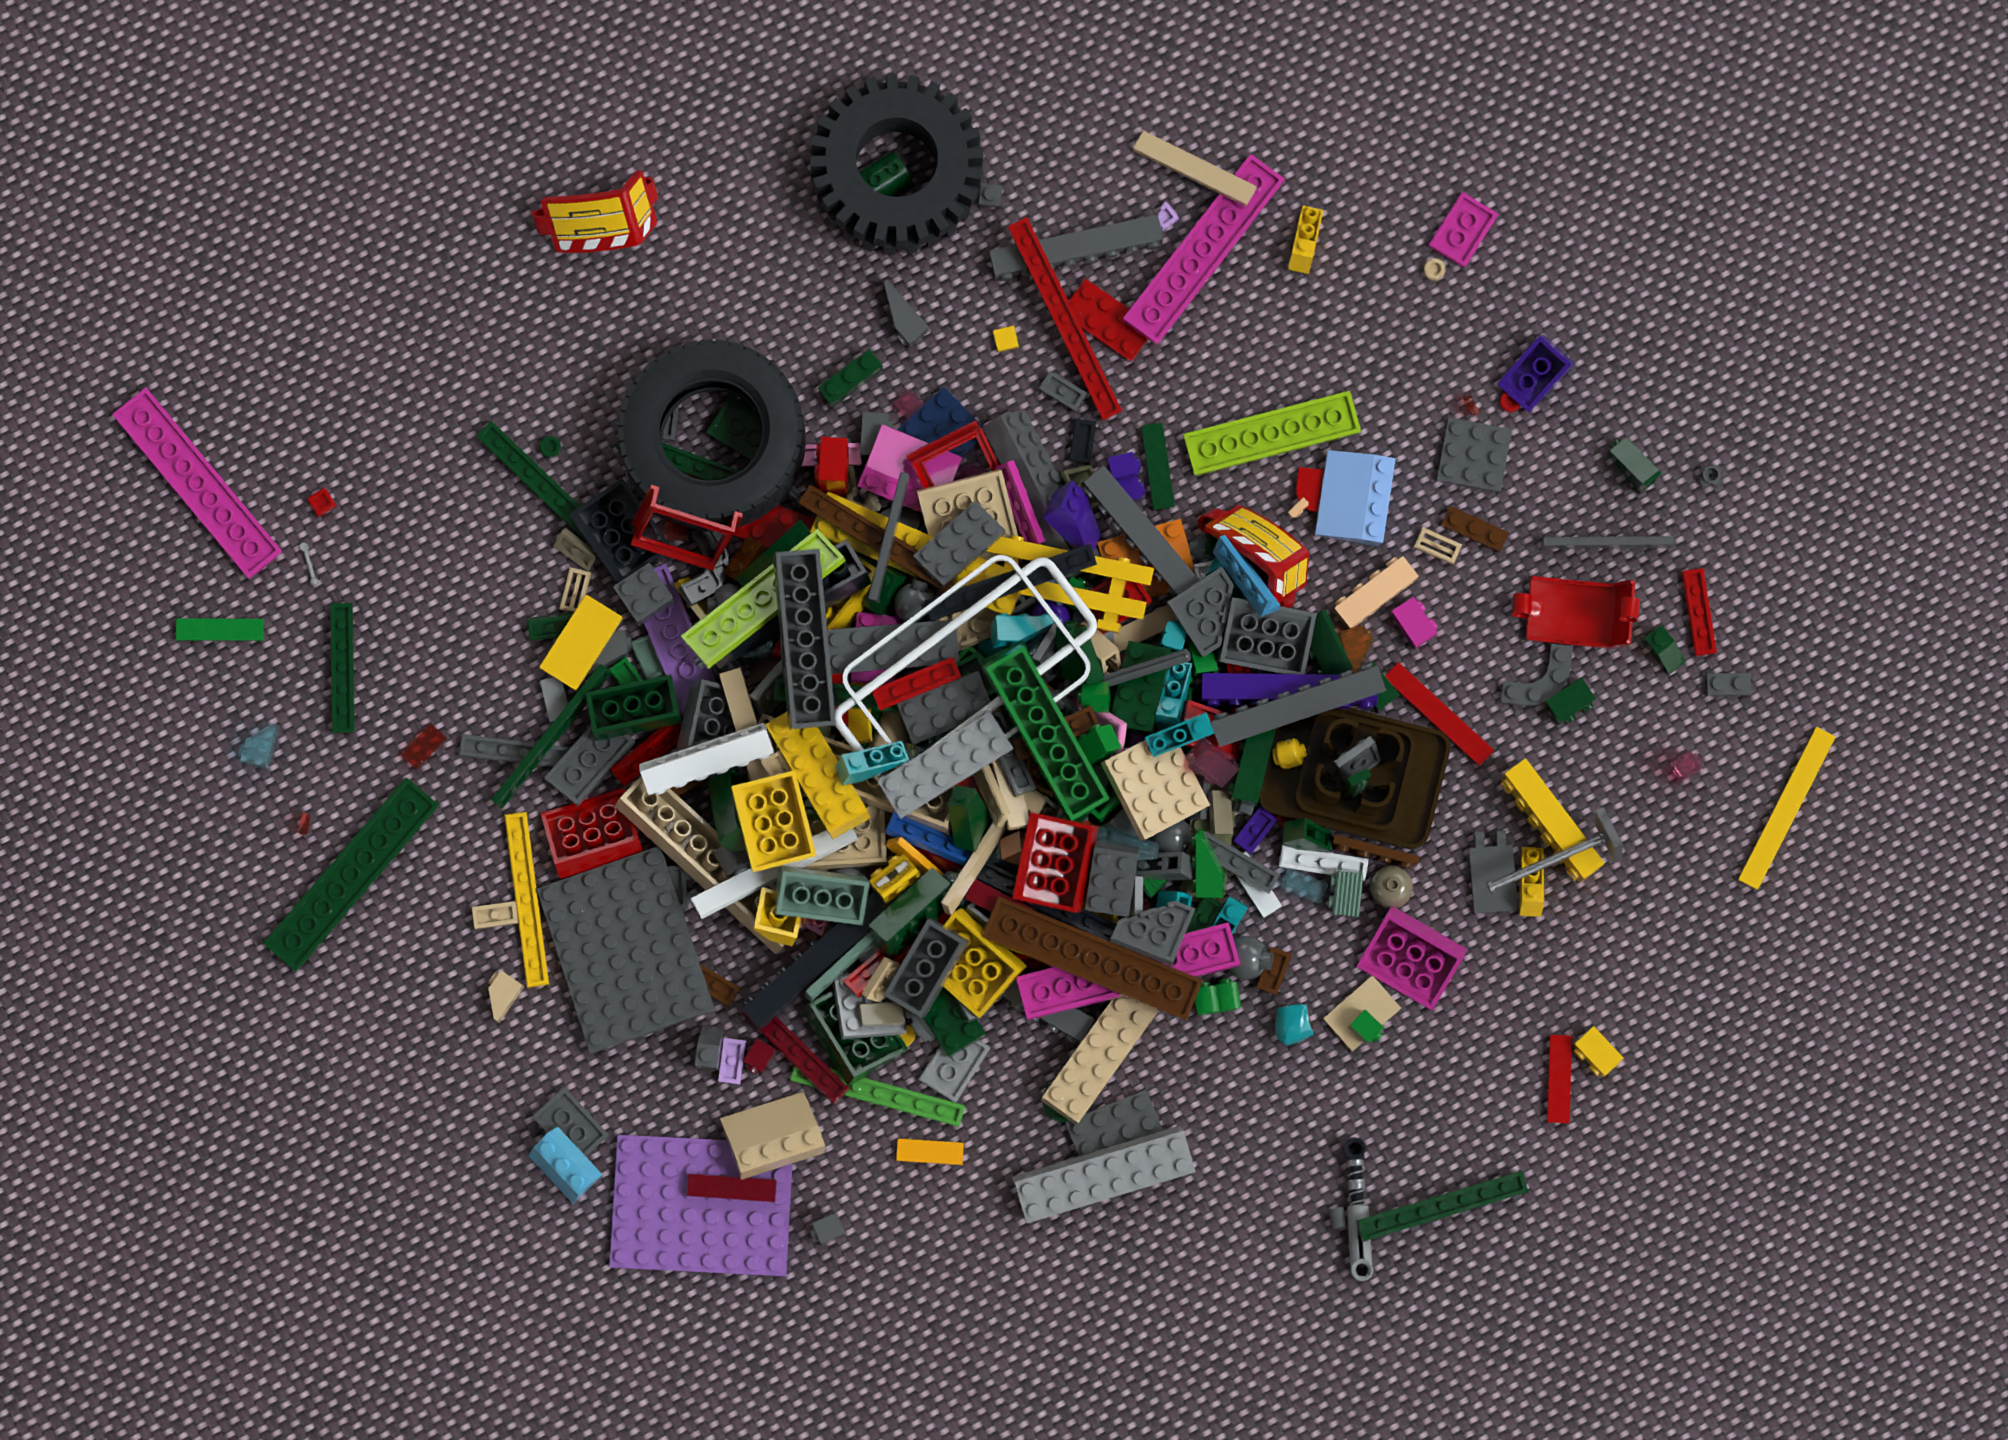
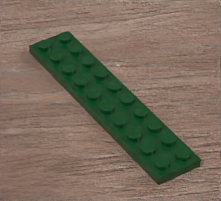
M406 777L263 944L293 970L298 972L440 805Z

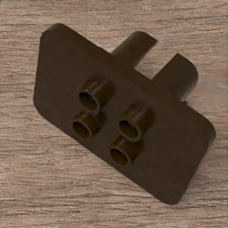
M1337 707L1276 728L1259 796V803L1263 810L1272 815L1292 820L1307 818L1330 830L1404 849H1418L1429 838L1451 744L1443 732L1353 708L1339 709ZM1371 737L1376 743L1382 761L1369 770L1371 777L1362 793L1353 798L1351 795L1345 797L1341 790L1344 783L1340 778L1334 761L1342 753L1354 748L1359 741ZM1295 738L1300 744H1304L1307 755L1303 757L1302 765L1283 769L1280 765H1276L1273 758V749L1276 747L1277 742Z

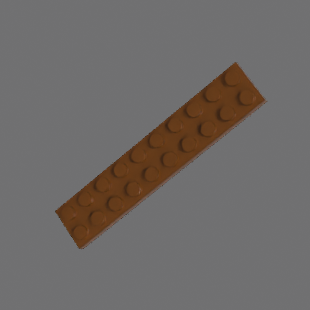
M998 897L982 935L983 938L997 945L1183 1021H1187L1203 981L1200 978L1001 897Z

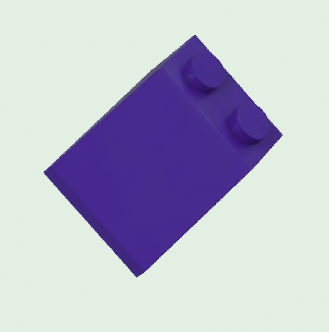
M1540 335L1497 384L1527 412H1530L1576 363L1545 335Z
M1071 480L1053 493L1043 518L1074 549L1090 544L1094 552L1101 533L1087 495Z

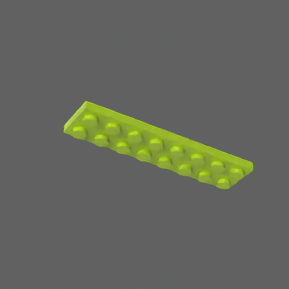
M1346 391L1185 433L1183 437L1195 477L1360 434L1361 428L1351 392Z
M818 529L790 550L820 549L822 579L845 562L844 556ZM774 564L681 635L682 640L708 669L778 615Z

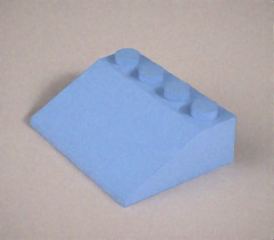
M1328 450L1315 535L1371 546L1382 544L1396 458Z

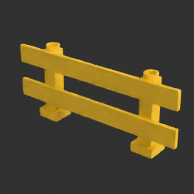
M1011 535V539L1001 537L985 552L1008 556L1019 566L1020 559L1033 561L1037 558H1050L1068 550L1025 542L1024 537ZM1095 556L1097 565L1080 571L1111 577L1109 594L1075 587L1073 589L1089 609L1105 612L1103 620L1098 619L1097 629L1120 634L1122 625L1117 623L1119 615L1143 620L1147 602L1123 598L1126 581L1151 586L1154 568L1131 564L1130 559L1117 557V560ZM1008 562L1004 563V568L1011 571L1014 570ZM1045 582L1034 586L1045 600L1074 605L1059 584ZM1029 588L1022 590L1020 593L1021 595L1035 597Z

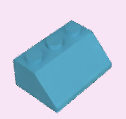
M559 1127L548 1132L529 1154L532 1161L572 1204L602 1176L600 1171Z

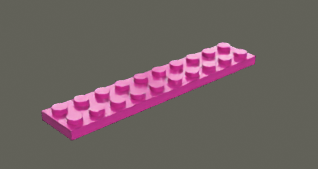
M1252 154L1249 155L1235 173V176L1255 185L1257 188L1248 205L1244 206L1219 194L1124 316L1123 321L1155 345L1161 342L1284 183L1285 178Z
M144 388L112 414L249 580L283 553L147 388Z
M1229 922L1186 933L1170 967L1199 977L1240 966ZM1054 967L1016 977L1027 1021L1122 996Z

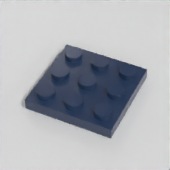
M942 387L897 430L924 442L931 443L976 419L945 387ZM976 420L977 424L982 428L983 426ZM975 437L948 452L963 458L978 444V441Z

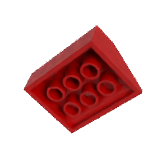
M624 788L586 799L578 807L573 803L540 813L560 879L643 852L636 826L615 807L618 800L626 793Z
M1030 812L1012 899L1075 913L1081 912L1099 826Z

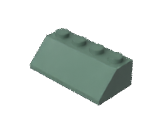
M779 866L776 883L775 913L863 925L870 882L864 876Z

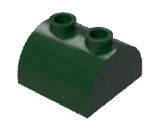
M892 150L859 170L862 179L869 187L886 196L898 197L914 186L906 167Z

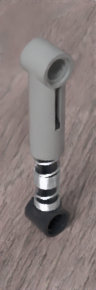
M1354 1137L1345 1142L1343 1153L1349 1168L1347 1176L1350 1178L1348 1180V1190L1350 1191L1351 1203L1347 1207L1350 1274L1354 1280L1362 1282L1372 1276L1373 1266L1371 1240L1364 1242L1361 1240L1362 1259H1359L1358 1237H1360L1356 1220L1369 1217V1206L1364 1204L1366 1200L1364 1198V1191L1366 1189L1365 1179H1363L1362 1174L1364 1171L1362 1165H1364L1366 1145L1362 1139ZM1351 1143H1356L1360 1146L1359 1154L1353 1155L1349 1152L1348 1148ZM1359 1264L1367 1267V1274L1363 1277L1356 1273V1267Z

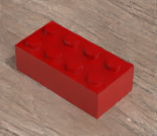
M821 437V443H817L816 488L825 494L830 492L840 497H847L849 468L848 438Z

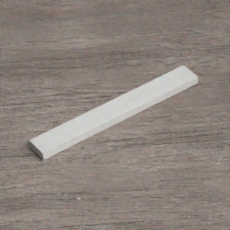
M852 828L832 840L828 831L825 830L812 837L816 852L815 857L780 866L803 868L857 841L858 837ZM779 866L752 872L750 868L692 897L691 901L701 919L760 890L762 887L776 882Z

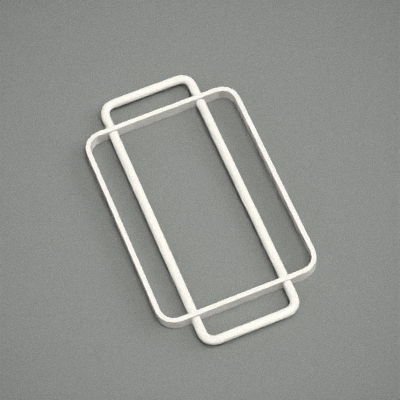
M1005 555L995 556L846 667L843 673V684L851 697L835 709V726L855 752L864 750L842 720L843 713L857 703L887 744L892 743L861 700L1021 580H1023L1070 642L1036 668L1040 676L1074 650H1076L1085 663L1086 670L1084 675L1053 698L1055 702H1058L1088 678L1090 662L1079 646L1089 640L1096 632L1097 621L1094 615L1050 559L1037 558L1020 569L1010 557ZM997 561H1005L1017 572L855 693L849 686L847 677L855 666ZM1040 566H1044L1049 570L1088 622V629L1075 639L1072 638L1026 577ZM996 697L931 747L989 711H994L1002 705L1000 698ZM1016 727L1005 734L1006 738H1010L1018 730ZM880 773L873 777L878 781L885 776Z

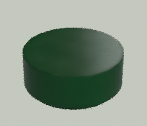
M554 436L544 437L539 445L542 455L546 458L557 457L562 449L560 441Z

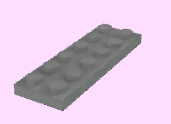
M989 711L877 782L900 819L1010 752L1013 750V747Z

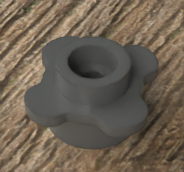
M1701 466L1699 469L1702 475L1700 484L1704 487L1712 484L1719 486L1722 482L1720 479V466Z

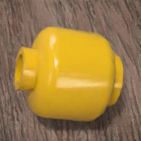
M1295 738L1277 742L1276 747L1273 749L1274 761L1276 765H1280L1283 769L1302 765L1303 757L1307 755L1304 744H1300Z

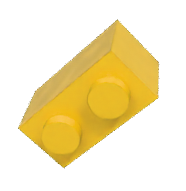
M1594 1026L1572 1045L1575 1048L1573 1052L1580 1060L1585 1059L1590 1064L1588 1068L1597 1077L1600 1075L1603 1078L1624 1059Z

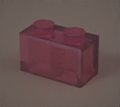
M1202 738L1186 754L1189 762L1188 767L1195 774H1202L1210 784L1213 785L1215 783L1221 788L1239 771L1234 757L1205 738Z

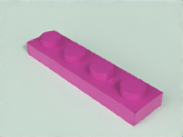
M1014 460L995 467V470H1002L1012 513L1020 534L1024 537V541L1034 544L1045 542Z

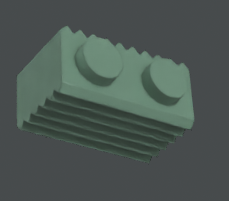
M1336 868V874L1331 875V887H1334V895H1329L1328 908H1332V914L1359 917L1363 871Z

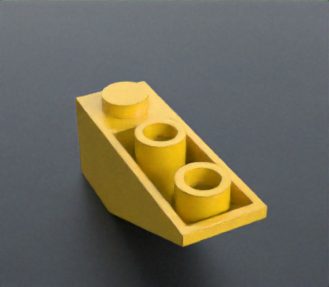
M1302 206L1288 270L1309 274L1323 210Z
M1522 847L1520 869L1544 859L1543 848ZM1544 869L1520 879L1519 916H1542L1544 906Z

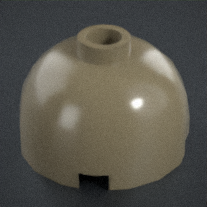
M1390 865L1382 867L1374 873L1370 880L1369 891L1371 898L1380 907L1388 909L1390 907L1401 908L1409 901L1412 895L1413 883L1411 877L1404 869Z

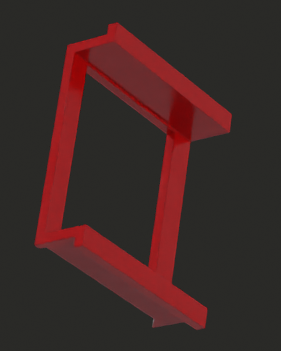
M976 420L906 455L923 489L934 486L924 463L975 437L991 470L994 471L995 467L999 466L986 436Z
M651 485L631 525L635 526L631 545L714 571L716 563L734 534L743 513L735 511L727 526L656 504L660 487ZM653 512L722 533L715 546L712 558L641 535Z

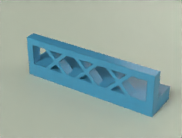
M1225 535L1220 536L1213 553L1259 616L1262 617L1277 611L1280 604L1244 555L1234 548Z

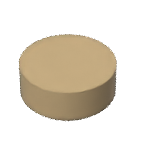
M1436 258L1428 260L1423 269L1425 277L1431 281L1440 280L1445 273L1444 263Z

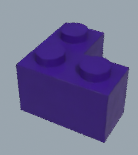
M1133 452L1108 457L1107 470L1135 503L1142 501L1145 488L1143 481L1139 482L1138 474L1141 469L1139 458L1134 457Z

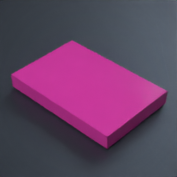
M1462 192L1428 247L1465 269L1496 220L1498 213Z

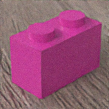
M1412 597L1392 610L1390 615L1415 650L1437 635L1436 629H1438V626L1432 618L1428 619L1424 613L1426 609L1420 600L1416 601Z

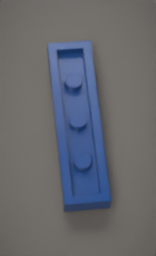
M895 812L885 834L895 838L902 837L909 844L962 866H965L972 854V851L957 849L953 836L907 817L900 819L899 815Z

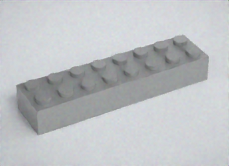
M1177 1126L1019 1174L1012 1178L1025 1221L1030 1223L1194 1173L1195 1168L1184 1130L1181 1126Z

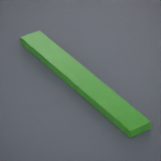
M793 1067L790 1081L815 1087L800 1071ZM829 1068L845 1083L838 1070ZM867 1078L849 1085L850 1090L844 1095L960 1127L965 1105Z

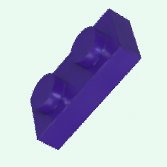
M1259 807L1233 842L1251 855L1277 819L1263 810L1262 807Z

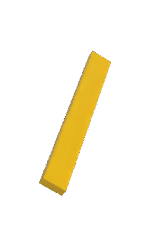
M1818 727L1814 729L1738 881L1755 890L1759 889L1836 736Z
M527 812L505 815L527 988L549 985Z

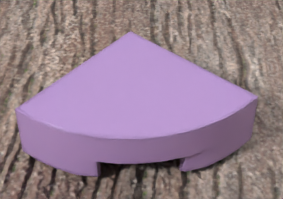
M1165 202L1158 213L1162 232L1179 220L1177 214Z

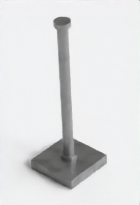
M1604 807L1596 810L1595 826L1598 830L1597 836L1495 881H1487L1486 885L1491 894L1495 893V890L1601 843L1605 844L1614 863L1622 860L1623 844Z

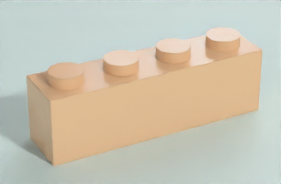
M1404 556L1399 559L1397 557L1391 559L1386 564L1387 568L1382 572L1377 570L1369 576L1370 581L1365 585L1363 583L1358 584L1352 589L1353 594L1348 598L1343 596L1334 603L1336 607L1333 612L1348 631L1352 630L1418 579V574Z

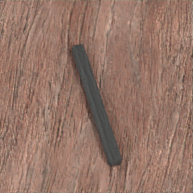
M1183 649L1105 674L1104 680L1098 682H1109L1110 687L1189 662L1191 656L1187 649ZM1080 684L1070 692L1072 698L1078 697V690H1082L1083 684Z

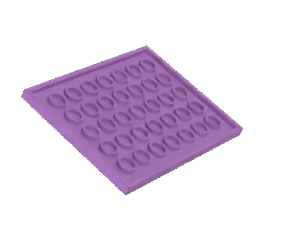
M618 1135L610 1268L786 1277L793 1163L749 1177L777 1180L775 1202L687 1196L689 1174L740 1177L727 1140Z

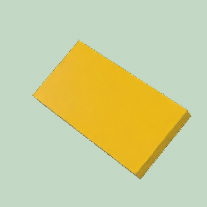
M586 594L539 668L577 691L623 620V617Z

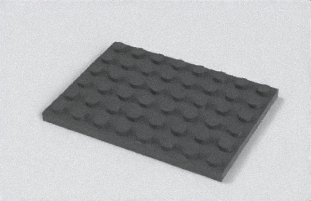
M658 846L537 889L590 1054L716 1011L663 850Z

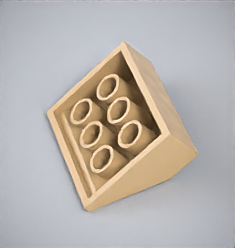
M804 1092L720 1118L741 1180L825 1153V1144Z

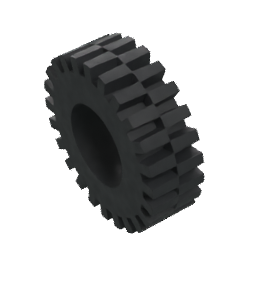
M887 74L886 81L877 83L874 76L865 79L864 87L857 90L855 85L847 88L844 99L839 101L835 98L829 105L827 116L822 115L819 119L817 133L813 135L811 144L812 190L816 192L817 205L820 211L825 210L828 214V223L834 229L838 226L842 228L844 238L848 241L853 242L857 238L863 241V248L869 251H873L875 245L884 247L885 254L895 255L896 248H906L907 254L916 253L919 245L926 243L928 248H932L938 245L940 236L945 234L949 238L956 232L957 224L960 221L965 222L970 215L971 206L973 203H976L982 178L983 148H980L978 128H973L971 125L972 116L967 108L961 110L958 107V98L950 92L945 97L940 93V85L933 81L929 83L928 87L920 85L919 76L909 75L908 82L897 81V74ZM900 132L912 135L922 141L931 151L936 163V171L930 182L920 191L903 197L886 196L869 187L862 179L856 162L864 146L877 136Z

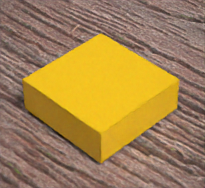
M1014 326L993 330L998 352L1019 348Z

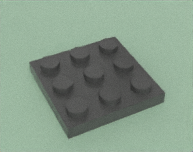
M1448 417L1436 481L1500 493L1512 429Z

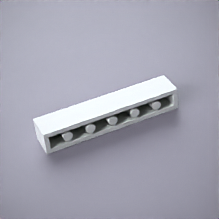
M761 723L639 764L640 773L648 795H659L668 788L674 786L675 788L683 787L689 781H700L707 778L710 774H721L728 771L731 767H742L749 764L752 760L766 759L774 753L765 723Z

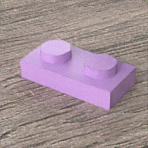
M724 1038L718 1082L741 1084L746 1046L745 1040Z

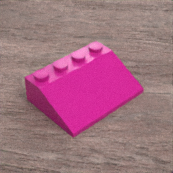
M882 424L857 486L893 501L899 474L901 472L908 473L910 479L903 505L922 513L917 490H921L923 487L906 455L929 443ZM947 451L924 463L934 486L954 480L962 457Z
M1390 907L1356 967L1433 1010L1468 949L1401 910Z

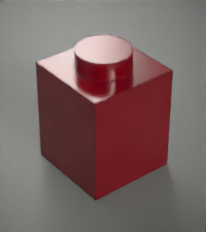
M756 1039L743 1060L747 1064L745 1068L754 1074H757L758 1071L763 1074L776 1053V1049Z

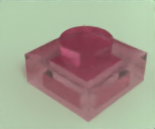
M910 389L894 402V406L907 420L924 405Z

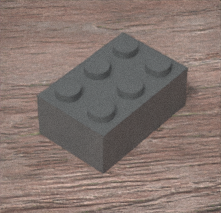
M1096 840L1085 910L1129 917L1140 847Z

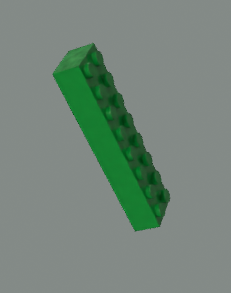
M1018 645L983 665L982 668L1066 818L1073 821L1109 800L1107 793L1025 647Z

